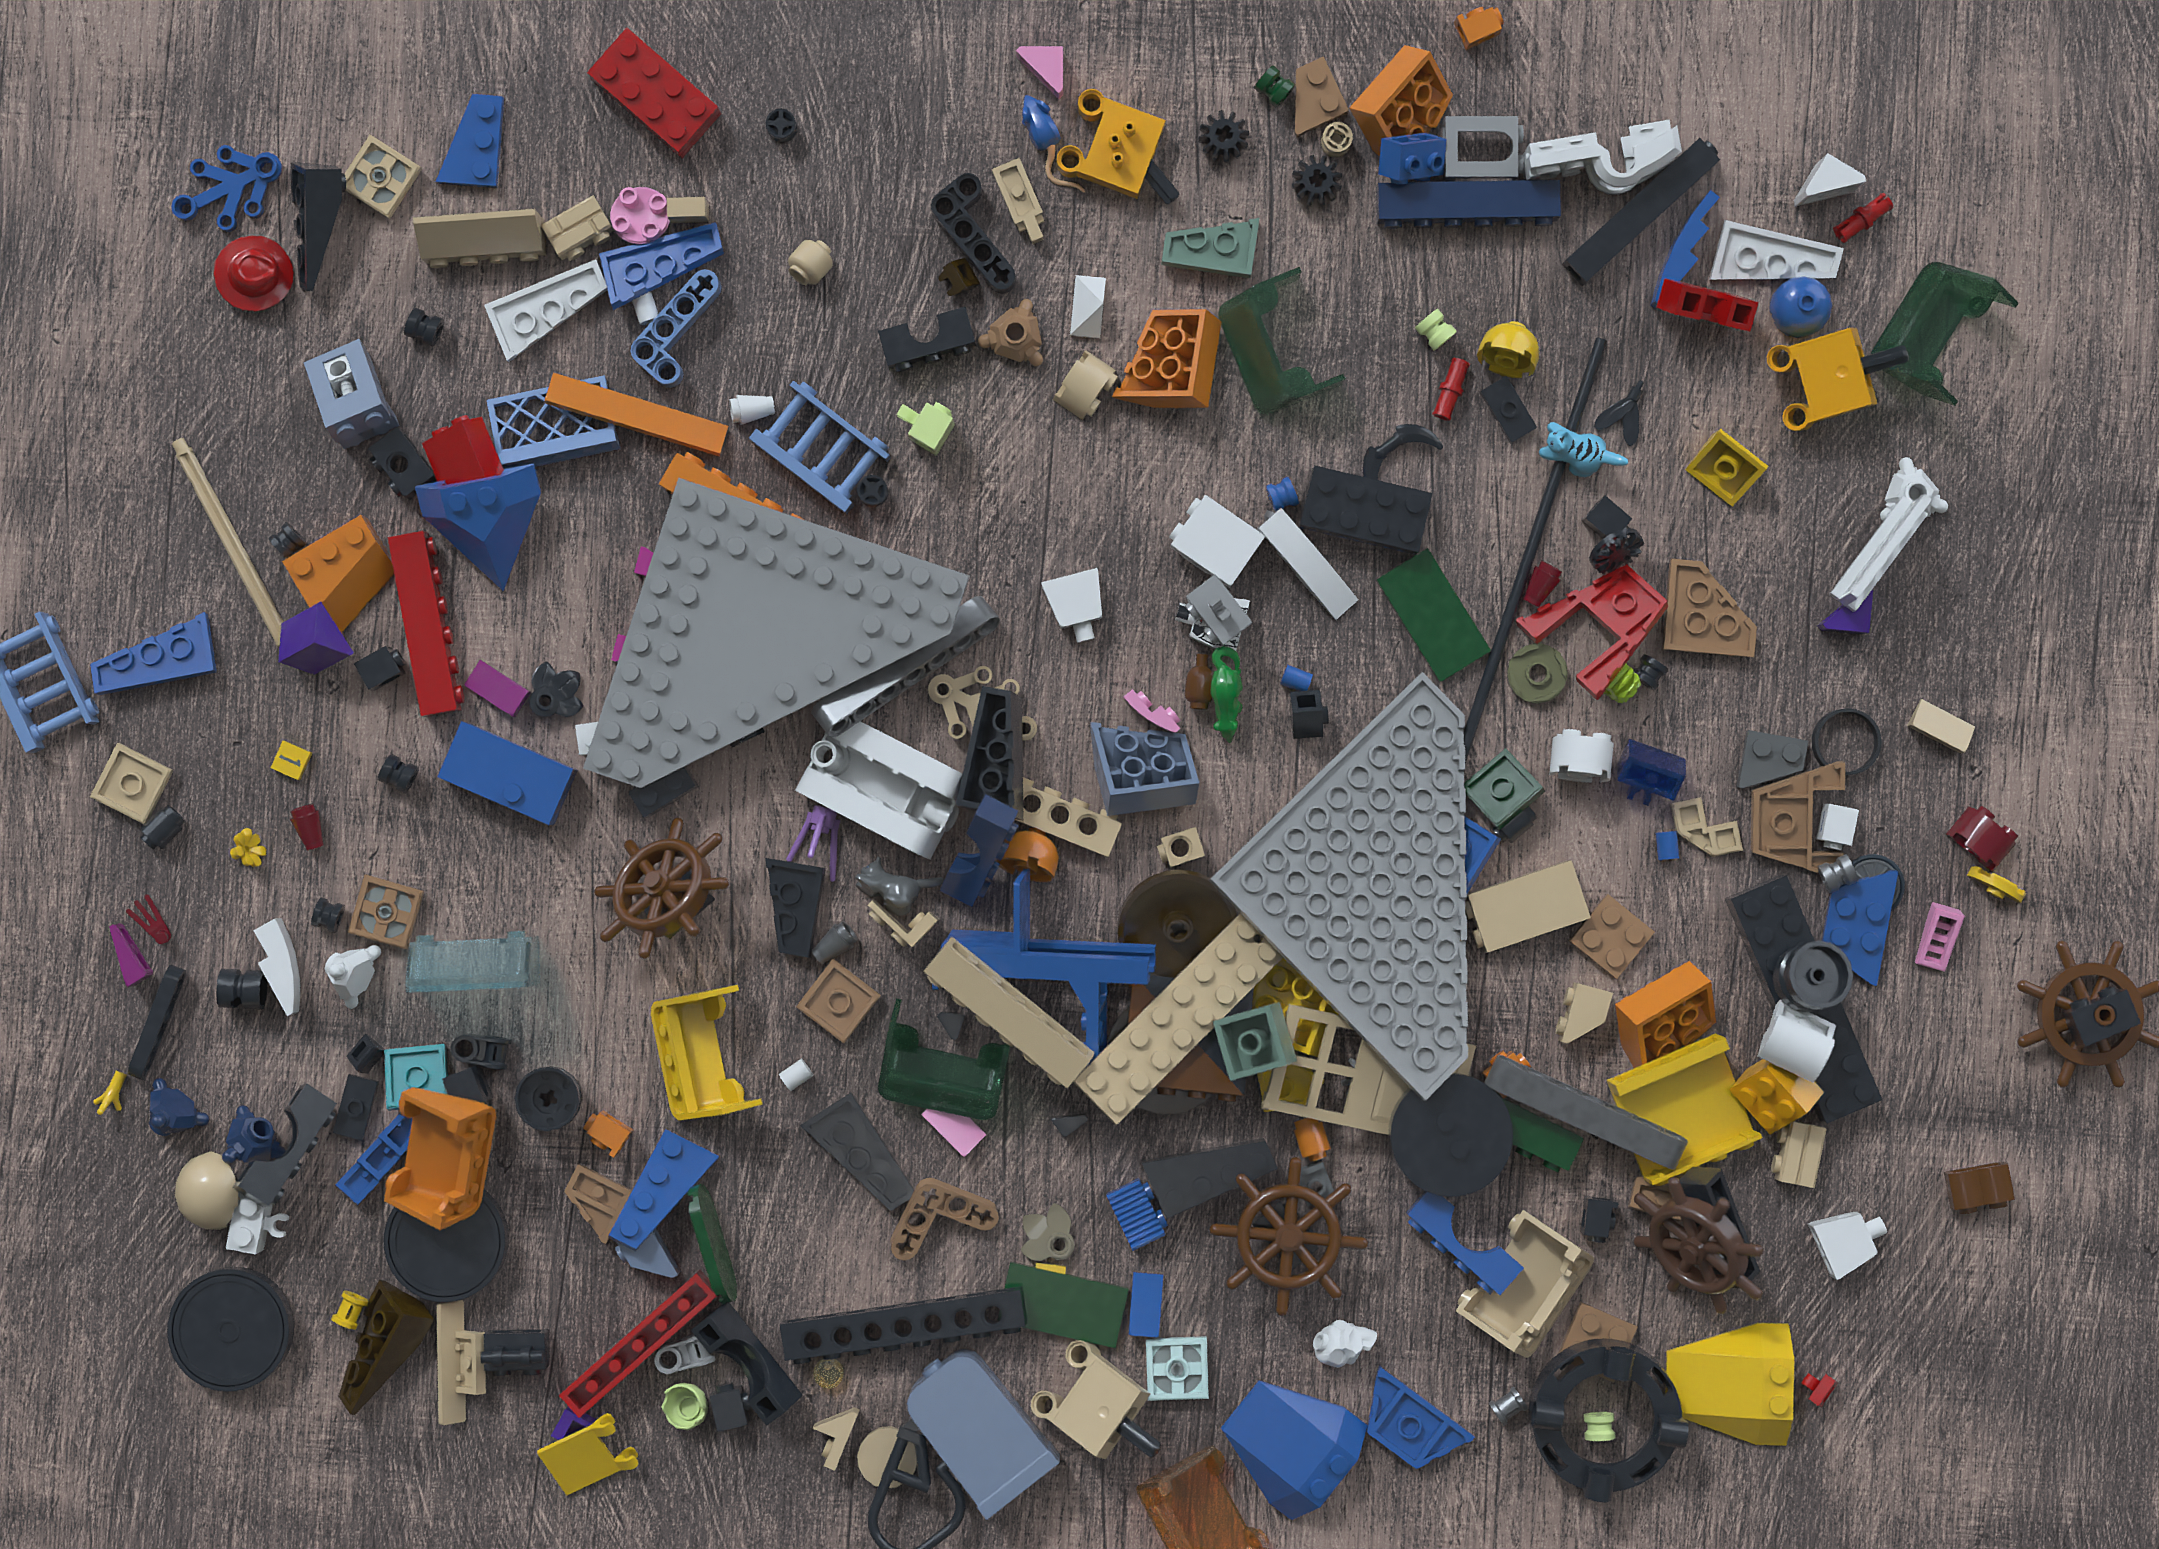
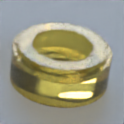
M822 1358L814 1367V1379L823 1388H834L841 1383L844 1377V1367L838 1359L823 1360Z

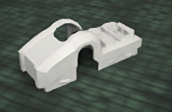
M1670 120L1629 126L1630 136L1621 137L1626 173H1619L1612 167L1609 151L1598 144L1596 132L1531 143L1523 153V177L1526 180H1549L1557 177L1560 172H1562L1563 177L1579 174L1580 169L1586 168L1590 182L1599 191L1606 194L1620 195L1658 174L1682 152L1678 127L1675 126L1671 129Z

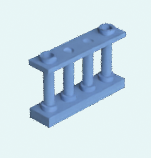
M792 381L790 387L797 393L769 431L766 429L761 433L758 429H755L749 439L847 515L854 506L849 500L852 496L850 492L878 456L886 462L889 461L891 457L886 452L889 447L876 437L871 441L814 396L817 392L803 381L799 385ZM806 401H808L820 410L821 413L794 448H789L786 452L777 445L780 441L779 436ZM833 420L845 431L817 467L813 466L809 470L801 463L804 460L802 456L828 422ZM856 438L869 449L841 486L837 484L833 488L825 482L828 478L826 474L853 439Z
M44 612L34 614L39 625L0 643V699L26 753H36L44 749L42 740L45 739V735L81 718H84L86 724L95 725L99 723L97 704L92 697L88 698L58 635V632L61 631L60 626L53 615L49 616L48 613ZM45 636L51 648V653L15 670L7 668L3 660L6 658L7 653ZM58 663L65 678L64 680L27 698L20 696L16 687L19 685L18 681ZM71 691L78 707L40 725L33 723L29 715L32 712V708Z

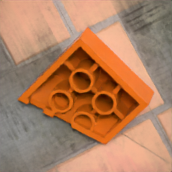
M1404 45L1349 109L1372 150L1380 156L1381 138L1429 133L1431 128H1436L1453 94L1431 52Z
M1690 961L1674 968L1666 975L1654 982L1648 983L1642 989L1630 996L1624 997L1615 1004L1621 1046L1633 1068L1678 1050L1683 1045L1692 1044L1716 1023L1712 982Z

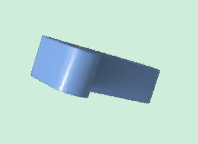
M704 269L695 273L631 345L633 359L664 387H676L683 379V370L677 361L668 354L669 350L721 293V282L715 273L710 270ZM711 280L710 283L713 288L710 291L706 288L703 289L700 284L701 281L709 282ZM693 290L697 295L699 294V296L701 297L702 301L700 303L698 302L696 297L693 294H691ZM683 301H692L694 309L690 314L683 315L679 313V306ZM664 323L673 324L674 330L669 337L659 336V328ZM645 345L652 346L653 355L646 360L640 359L638 355L640 348ZM668 365L674 366L676 368L675 376L669 380L662 379L661 370Z

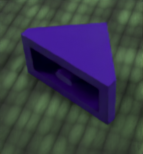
M1873 589L1855 612L1842 604L1818 624L1817 627L1820 631L1852 634L1869 633Z

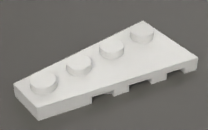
M1724 220L1709 280L1791 279L1803 276L1809 278H1836L1844 248Z
M595 259L485 304L484 306L508 362L513 360L606 292L607 285L599 263Z

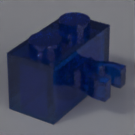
M1632 739L1628 740L1617 764V781L1630 785L1627 791V799L1633 800L1635 793L1640 792L1642 789L1645 794L1643 796V804L1649 806L1652 793L1674 801L1686 777L1685 758Z

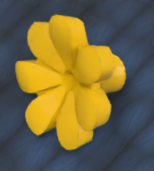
M245 828L234 836V842L237 847L230 850V855L235 860L241 858L244 866L257 867L261 865L259 857L266 855V848L258 846L261 841L258 834L252 835V830Z

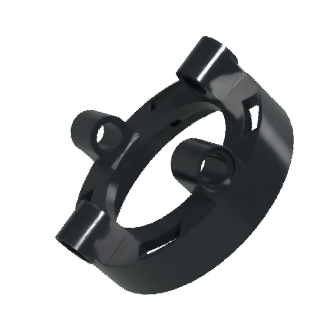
M1607 1338L1576 1343L1558 1353L1548 1362L1540 1372L1531 1391L1528 1409L1529 1424L1542 1457L1558 1476L1568 1483L1582 1488L1584 1497L1589 1500L1602 1503L1611 1502L1613 1492L1633 1488L1647 1481L1667 1463L1676 1447H1686L1689 1425L1688 1421L1682 1417L1681 1403L1674 1384L1660 1363L1648 1352L1634 1344ZM1580 1356L1584 1363L1577 1365L1558 1380L1554 1373L1558 1369L1562 1371L1566 1366L1574 1362L1573 1358ZM1650 1369H1652L1651 1372L1656 1376L1660 1384L1665 1382L1668 1392L1664 1395L1655 1380L1647 1373ZM1599 1374H1604L1608 1378L1619 1381H1635L1645 1390L1653 1408V1425L1644 1445L1632 1456L1614 1463H1597L1582 1458L1567 1445L1561 1432L1564 1420L1563 1403L1566 1397L1577 1384ZM1551 1442L1553 1449L1561 1458V1460L1565 1464H1567L1566 1466L1562 1465L1557 1461L1558 1457L1553 1453L1549 1446H1546L1548 1443Z

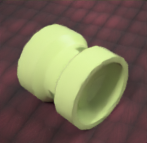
M1439 309L1433 311L1415 327L1420 335H1426L1429 340L1428 345L1433 351L1437 350L1457 332L1451 324L1443 321L1444 315Z

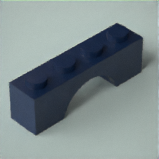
M985 795L966 833L976 843L980 853L966 854L959 852L940 888L941 892L971 907L978 896L984 898L991 884L986 879L992 880L1000 865L995 860L1001 861L1009 846L1004 841L1005 839L1011 841L1018 828V825L1013 822L1019 811Z

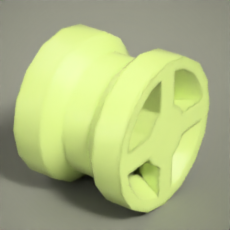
M1590 1412L1584 1414V1421L1587 1423L1585 1440L1608 1441L1615 1439V1432L1612 1430L1614 1413Z

